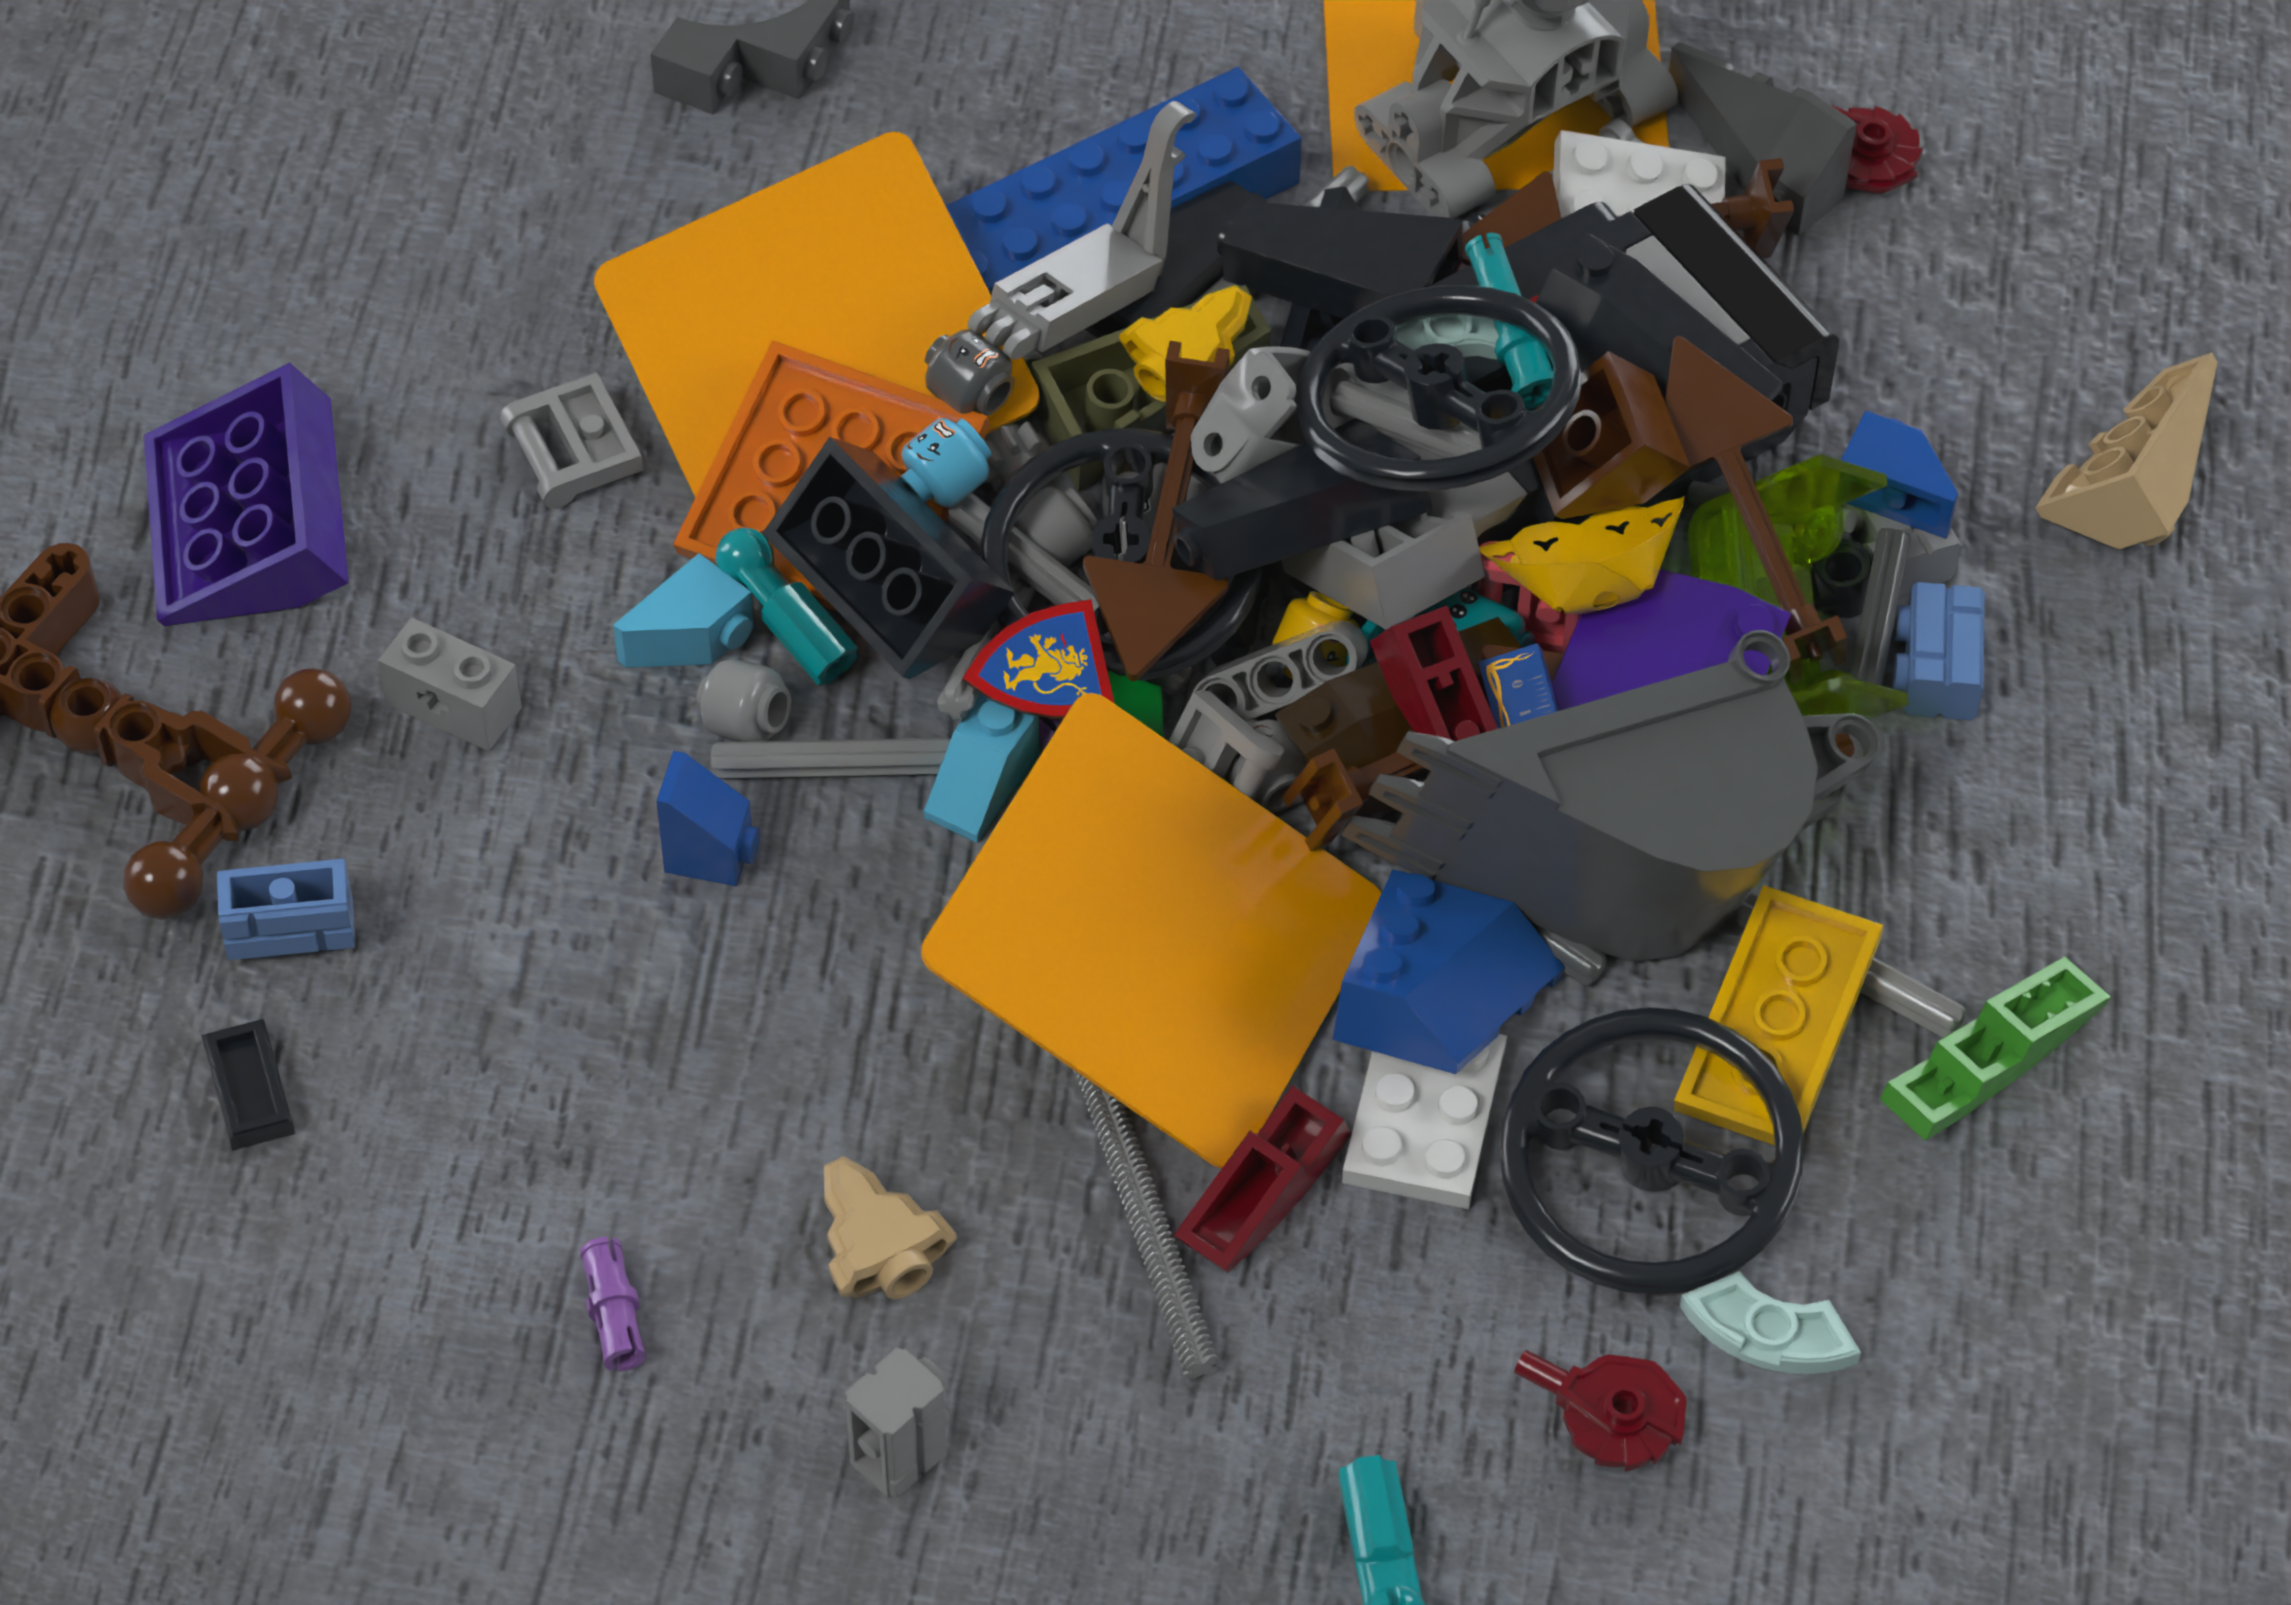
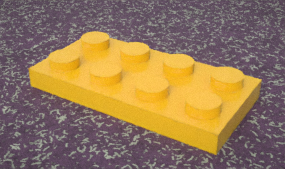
M1763 885L1708 1018L1728 1026L1755 1044L1777 1067L1791 1089L1801 1116L1804 1133L1881 941L1883 925ZM1696 1046L1674 1099V1111L1775 1146L1771 1120L1763 1101L1754 1087L1737 1069L1723 1059Z

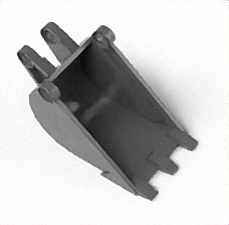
M1753 630L1741 637L1730 652L1728 662L1458 741L1408 731L1401 741L1397 753L1430 770L1431 773L1424 783L1409 778L1380 774L1372 785L1369 795L1403 814L1396 824L1384 820L1352 815L1341 835L1415 874L1514 902L1528 921L1574 943L1584 944L1602 953L1630 961L1677 957L1714 936L1787 849L1796 834L1833 810L1846 793L1847 783L1864 773L1881 751L1882 741L1879 731L1874 724L1857 714L1802 716L1783 678L1790 668L1791 657L1787 646L1782 639L1771 632ZM1755 650L1766 655L1772 664V674L1760 675L1750 670L1745 663L1744 652ZM1846 733L1858 739L1864 751L1863 757L1851 758L1844 755L1836 745L1835 735Z

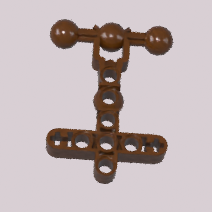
M59 543L48 547L40 553L0 597V717L5 715L30 729L46 731L48 736L52 738L58 737L71 751L87 755L99 753L102 764L108 767L116 764L123 776L143 787L149 793L153 809L156 813L186 825L172 842L165 840L144 845L131 855L124 869V892L130 903L142 915L159 920L179 917L196 905L202 892L203 870L200 865L223 839L226 841H239L238 831L256 828L271 817L277 804L278 783L292 779L291 771L287 766L288 762L304 744L315 745L329 742L344 731L351 714L352 698L344 683L332 672L318 668L295 671L280 683L275 694L273 712L276 719L275 723L251 749L249 738L206 712L191 711L185 716H181L148 702L134 701L133 696L127 693L122 695L109 681L93 677L81 678L78 668L69 665L67 668L63 667L56 655L99 606L100 595L87 552L79 545ZM201 760L213 762L206 769L200 781V792L172 776L173 773L181 771L185 766L192 767Z

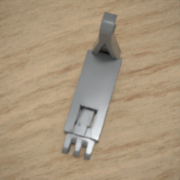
M1178 101L1170 102L1163 107L1152 123L1142 163L1112 226L1107 223L994 283L990 303L976 310L971 315L967 325L968 329L981 335L986 333L985 340L997 347L1004 345L1003 353L1013 360H1017L1035 349L1044 352L1154 291L1157 278L1162 274L1167 253L1174 166L1180 163L1186 156L1173 145L1179 129L1184 124L1191 123L1197 114Z

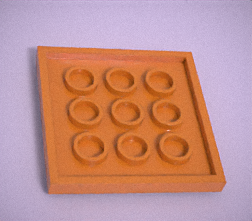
M772 340L678 532L673 546L677 554L692 559L700 553L716 565L715 551L719 541L726 533L737 528L756 529L763 533L829 437L873 451L900 477L907 471L902 460V448L934 420L947 418L956 423L962 418L984 440L990 428L988 417L974 411L961 414L940 399ZM932 499L928 500L926 504L946 522L949 508L938 505ZM771 543L774 551V565L788 582H802L823 607L838 612Z

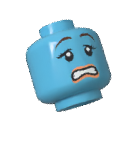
M938 418L902 448V460L907 471L900 478L925 503L932 499L942 507L951 508L986 481L989 475V467L986 460L992 456V453L981 436L964 419L961 418L955 423L947 418Z

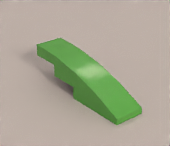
M2063 957L1987 1000L1976 1020L1937 1041L1929 1059L1890 1080L1880 1100L1926 1141L1968 1115L2026 1073L2107 1005L2111 996L2069 959Z

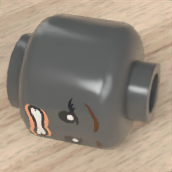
M971 329L960 330L951 336L946 334L940 336L933 342L926 353L925 363L928 365L925 374L926 387L935 397L944 401L961 414L974 411L989 416L1002 407L1013 390L1014 378L1011 376V359L1000 348L985 340L983 335Z

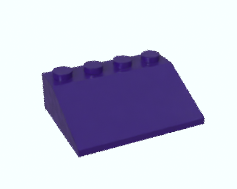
M290 362L144 434L157 621L163 626L297 608L349 583L331 398Z
M1660 569L1653 588L1644 591L1638 599L1592 613L1580 614L1552 681L1558 710L1561 711L1728 662L1732 649L1741 637L1750 631L1764 630L1775 634L1781 639L1791 613L1737 587ZM1755 650L1745 651L1743 657L1749 669L1757 674L1766 675L1771 664L1767 656Z

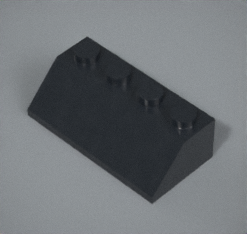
M832 437L828 438L762 533L903 678L907 679L923 673L980 642L1016 593L873 451Z

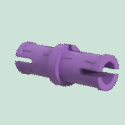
M600 1237L586 1242L580 1249L581 1260L583 1261L590 1289V1298H587L586 1306L589 1318L596 1322L597 1330L599 1331L604 1367L613 1371L616 1367L614 1359L616 1358L618 1372H623L640 1366L646 1359L635 1310L639 1309L640 1304L637 1290L629 1285L624 1266L621 1241L613 1238L610 1241V1251L608 1237Z

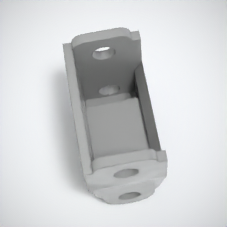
M1276 346L1249 349L1220 383L1190 436L1192 455L1196 464L1203 470L1212 472L1220 484L1306 442L1299 426L1296 412L1298 406L1295 402L1299 372L1310 351ZM1341 367L1336 368L1332 372L1325 387L1323 397L1324 413L1333 428L1349 421L1334 415L1331 411V398L1338 384L1341 381H1348L1364 388L1350 369Z

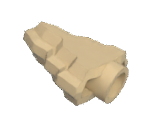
M843 1156L824 1165L825 1204L835 1219L827 1233L829 1244L835 1255L828 1265L829 1272L841 1297L851 1296L858 1299L883 1289L886 1296L894 1300L907 1297L921 1289L932 1276L933 1268L931 1264L942 1257L945 1251L957 1240L956 1232L938 1211H923L908 1194L887 1192L872 1171Z

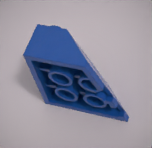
M1392 869L1342 980L1332 1040L1457 1074L1498 1037L1499 1028L1513 1014L1521 1016L1534 1004L1535 995L1547 985L1552 988L1564 977L1565 966L1559 959L1554 957L1550 947L1514 902L1431 880L1424 875L1409 874Z

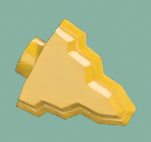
M1237 285L1206 294L1191 309L1171 307L1155 320L1141 317L1120 333V342L1126 348L1131 359L1136 363L1134 375L1140 386L1151 397L1158 401L1166 402L1165 359L1170 341L1182 342V358L1215 362L1217 348L1229 349L1231 365L1235 357L1232 342L1245 328L1252 296Z

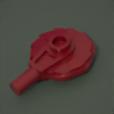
M1832 105V107L1857 123L1846 182L1847 188L1883 194L1917 178L1918 172L1915 171V166L1921 159L1923 148H1919L1920 137L1918 129L1913 130L1903 115L1899 113L1896 116L1892 112L1875 105L1874 109L1853 107L1849 108L1848 111Z
M1525 1350L1520 1356L1514 1373L1557 1395L1555 1404L1565 1410L1562 1417L1568 1432L1572 1436L1571 1444L1583 1454L1594 1458V1464L1605 1467H1624V1472L1631 1471L1651 1461L1654 1465L1657 1464L1667 1453L1671 1444L1674 1446L1676 1444L1681 1445L1687 1407L1686 1395L1655 1361L1619 1355H1603L1583 1368L1573 1366L1568 1372L1528 1350Z

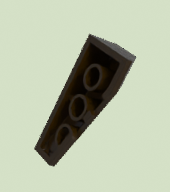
M1499 617L1458 631L1488 705L1489 701L1478 662L1482 661L1479 656L1480 650L1485 645L1523 648ZM1378 662L1328 680L1275 713L1282 730L1300 754L1305 765L1313 757L1334 748L1345 769L1351 766L1360 769L1396 753L1407 732H1414L1395 703ZM1423 769L1406 778L1417 781L1427 769ZM1370 795L1369 800L1363 802L1364 804L1354 816L1381 819L1395 809Z

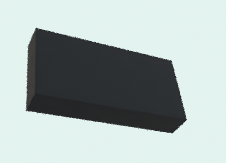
M264 1019L201 1035L232 1151L294 1135L295 1129Z

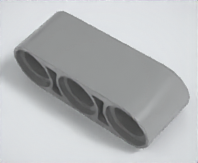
M1342 620L1329 622L1218 666L1197 684L1193 692H1211L1212 684H1225L1232 688L1237 697V707L1232 711L1244 721L1250 720L1293 703L1328 680L1359 669L1367 656L1368 646L1366 637L1360 628L1351 622ZM1324 640H1338L1345 645L1349 653V663L1347 666H1334L1326 661L1322 653V643ZM1277 661L1285 664L1292 672V687L1280 688L1272 684L1266 673L1267 663Z

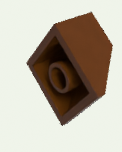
M1609 351L1581 373L1580 396L1571 418L1558 436L1539 454L1533 457L1553 513L1561 519L1646 503L1691 468L1655 376Z

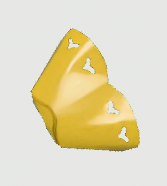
M1684 497L1664 501L1648 508L1626 506L1597 512L1580 525L1563 522L1536 524L1523 528L1510 540L1494 542L1479 547V550L1556 612L1564 611V614L1592 613L1638 599L1644 591L1653 588L1681 513ZM1669 513H1672L1662 527L1656 523H1651L1655 518L1662 519ZM1623 522H1629L1623 535L1616 531L1605 529V527L1610 525L1620 526ZM1552 538H1558V541L1553 543L1547 551L1539 545L1533 544L1534 541L1545 543ZM1510 552L1515 553V555L1512 556V558L1510 559V562H1506L1504 560L1493 557H1503Z

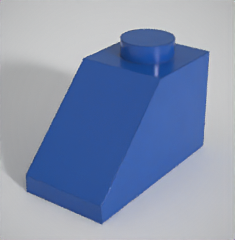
M1865 410L1840 460L1833 499L1946 539L1951 529L1958 491L1921 429L1906 425L1897 419L1887 418Z
M673 751L656 800L664 873L737 887L744 863L751 865L754 863L760 842V828L752 827L750 801L686 753Z

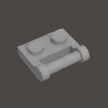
M598 373L516 400L508 404L500 413L501 422L508 435L517 438L539 480L537 491L548 508L556 509L569 504L576 494L643 471L642 455ZM552 420L574 465L559 470L537 428L540 422Z
M1210 691L1193 692L1169 739L1170 743L1222 779L1236 753H1240L1245 758V761L1232 786L1251 799L1254 798L1266 772L1276 769L1284 753L1283 747L1277 741L1266 735L1259 734Z

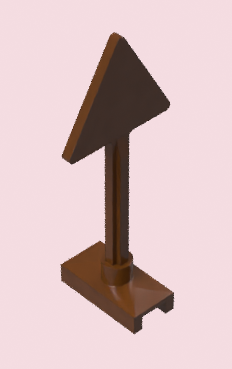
M1782 158L1760 160L1743 195L1724 197L1722 202L1674 208L1676 213L1681 215L1679 234L1725 228L1727 232L1742 230L1748 260L1770 258L1794 212L1792 200L1774 201L1773 190L1784 170ZM1542 172L1463 233L1462 264L1472 265L1470 258L1467 257L1465 246L1476 236L1481 235L1485 249L1490 246L1486 233H1497L1501 235L1504 243L1503 248L1562 219L1550 172ZM1663 210L1643 212L1638 214L1646 217H1651Z
M1682 336L1675 337L1673 340L1665 404L1691 467L1690 469L1712 460L1718 463L1781 609L1791 613L1784 630L1787 636L1781 638L1787 646L1791 657L1790 668L1785 674L1789 685L1801 681V661L1810 658L1811 663L1817 662L1823 658L1822 652L1827 650L1835 667L1847 661V636L1839 617L1836 615L1821 622L1814 604L1806 603L1741 454L1743 447L1790 428L1793 425V417Z
M1169 342L1165 359L1166 429H1173L1175 433L1146 560L1143 563H1133L1095 556H1086L1083 559V569L1126 675L1132 682L1139 680L1228 591L1229 581L1227 578L1215 581L1203 573L1173 569L1171 564L1175 550L1173 536L1178 532L1172 508L1186 501L1195 461L1192 455L1190 436L1220 383L1229 374V349L1217 348L1215 362L1182 358V342Z
M1485 645L1480 650L1479 656L1483 661L1520 648ZM1543 651L1552 684L1564 653ZM1333 748L1313 757L1282 798L1287 808L1302 801L1305 802L1317 825L1305 840L1310 851H1313L1331 843L1352 815H1355L1364 804L1363 802L1369 800L1370 789L1380 774L1406 778L1426 768L1396 752L1360 769L1355 766L1345 769Z

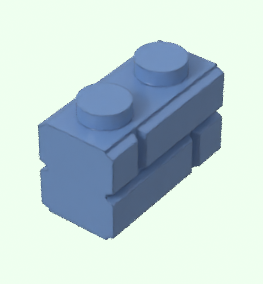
M1917 582L1911 587L1908 606L1897 605L1894 641L1905 642V654L1896 653L1893 669V690H1904L1903 711L1907 715L1936 717L1938 714H1942L1943 718L1969 721L1977 717L1984 685L1985 591L1981 587L1953 585L1951 588H1946L1945 584Z
M345 859L217 871L219 925L228 960L355 948L353 898Z

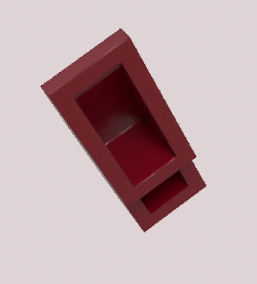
M1292 1085L1259 1132L1255 1134L1250 1130L1176 1230L1174 1237L1228 1274L1277 1227L1339 1153L1352 1135L1345 1120Z

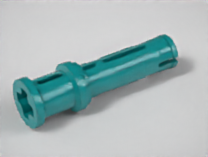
M1486 233L1490 246L1485 249L1481 235L1471 239L1466 244L1465 251L1467 257L1470 258L1479 285L1521 296L1503 248L1504 243L1501 235ZM1493 320L1499 337L1495 343L1494 352L1498 362L1507 367L1513 383L1511 391L1516 392L1522 397L1525 409L1541 406L1546 401L1554 376V371L1551 368L1545 349L1525 331L1510 324Z

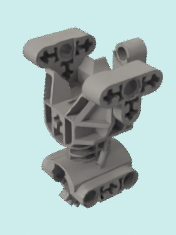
M1416 0L1414 33L1420 39L1414 65L1412 84L1405 81L1355 106L1354 120L1362 139L1431 216L1456 218L1493 199L1495 196L1494 180L1483 159L1511 145L1551 113L1589 95L1612 119H1621L1632 128L1675 106L1678 100V93L1669 71L1646 47L1649 32V16L1642 0Z

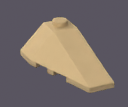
M2213 353L2163 369L2123 409L2128 419L2113 427L2109 432L2099 433L2088 444L2094 454L2079 469L2076 464L2067 465L2054 478L2035 507L2040 517L2118 550L2141 542L2144 546L2155 545L2169 537L2175 530V522L2189 501L2218 363Z

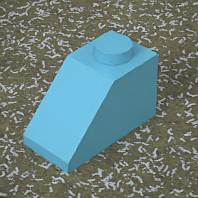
M698 553L613 624L617 661L626 668L713 664L729 649L735 650L739 648L754 629L751 591Z
M980 694L966 718L962 719L953 732L925 806L924 818L978 843L1039 757V716L1020 713L993 702Z

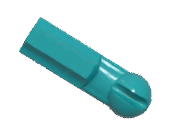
M750 528L731 530L721 538L715 551L716 566L741 585L747 587L763 605L761 610L763 622L818 686L828 684L841 673L847 671L858 658L856 654L858 647L802 582L789 583L774 565V551L770 541L758 530Z
M1380 1455L1358 1457L1349 1465L1339 1468L1338 1481L1363 1605H1426L1421 1595L1396 1461L1383 1459Z

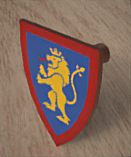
M1091 599L1060 604L1032 612L1005 627L980 650L962 678L965 683L993 702L1023 714L1051 719H1063L1076 699L1087 693L1102 695L1115 704Z

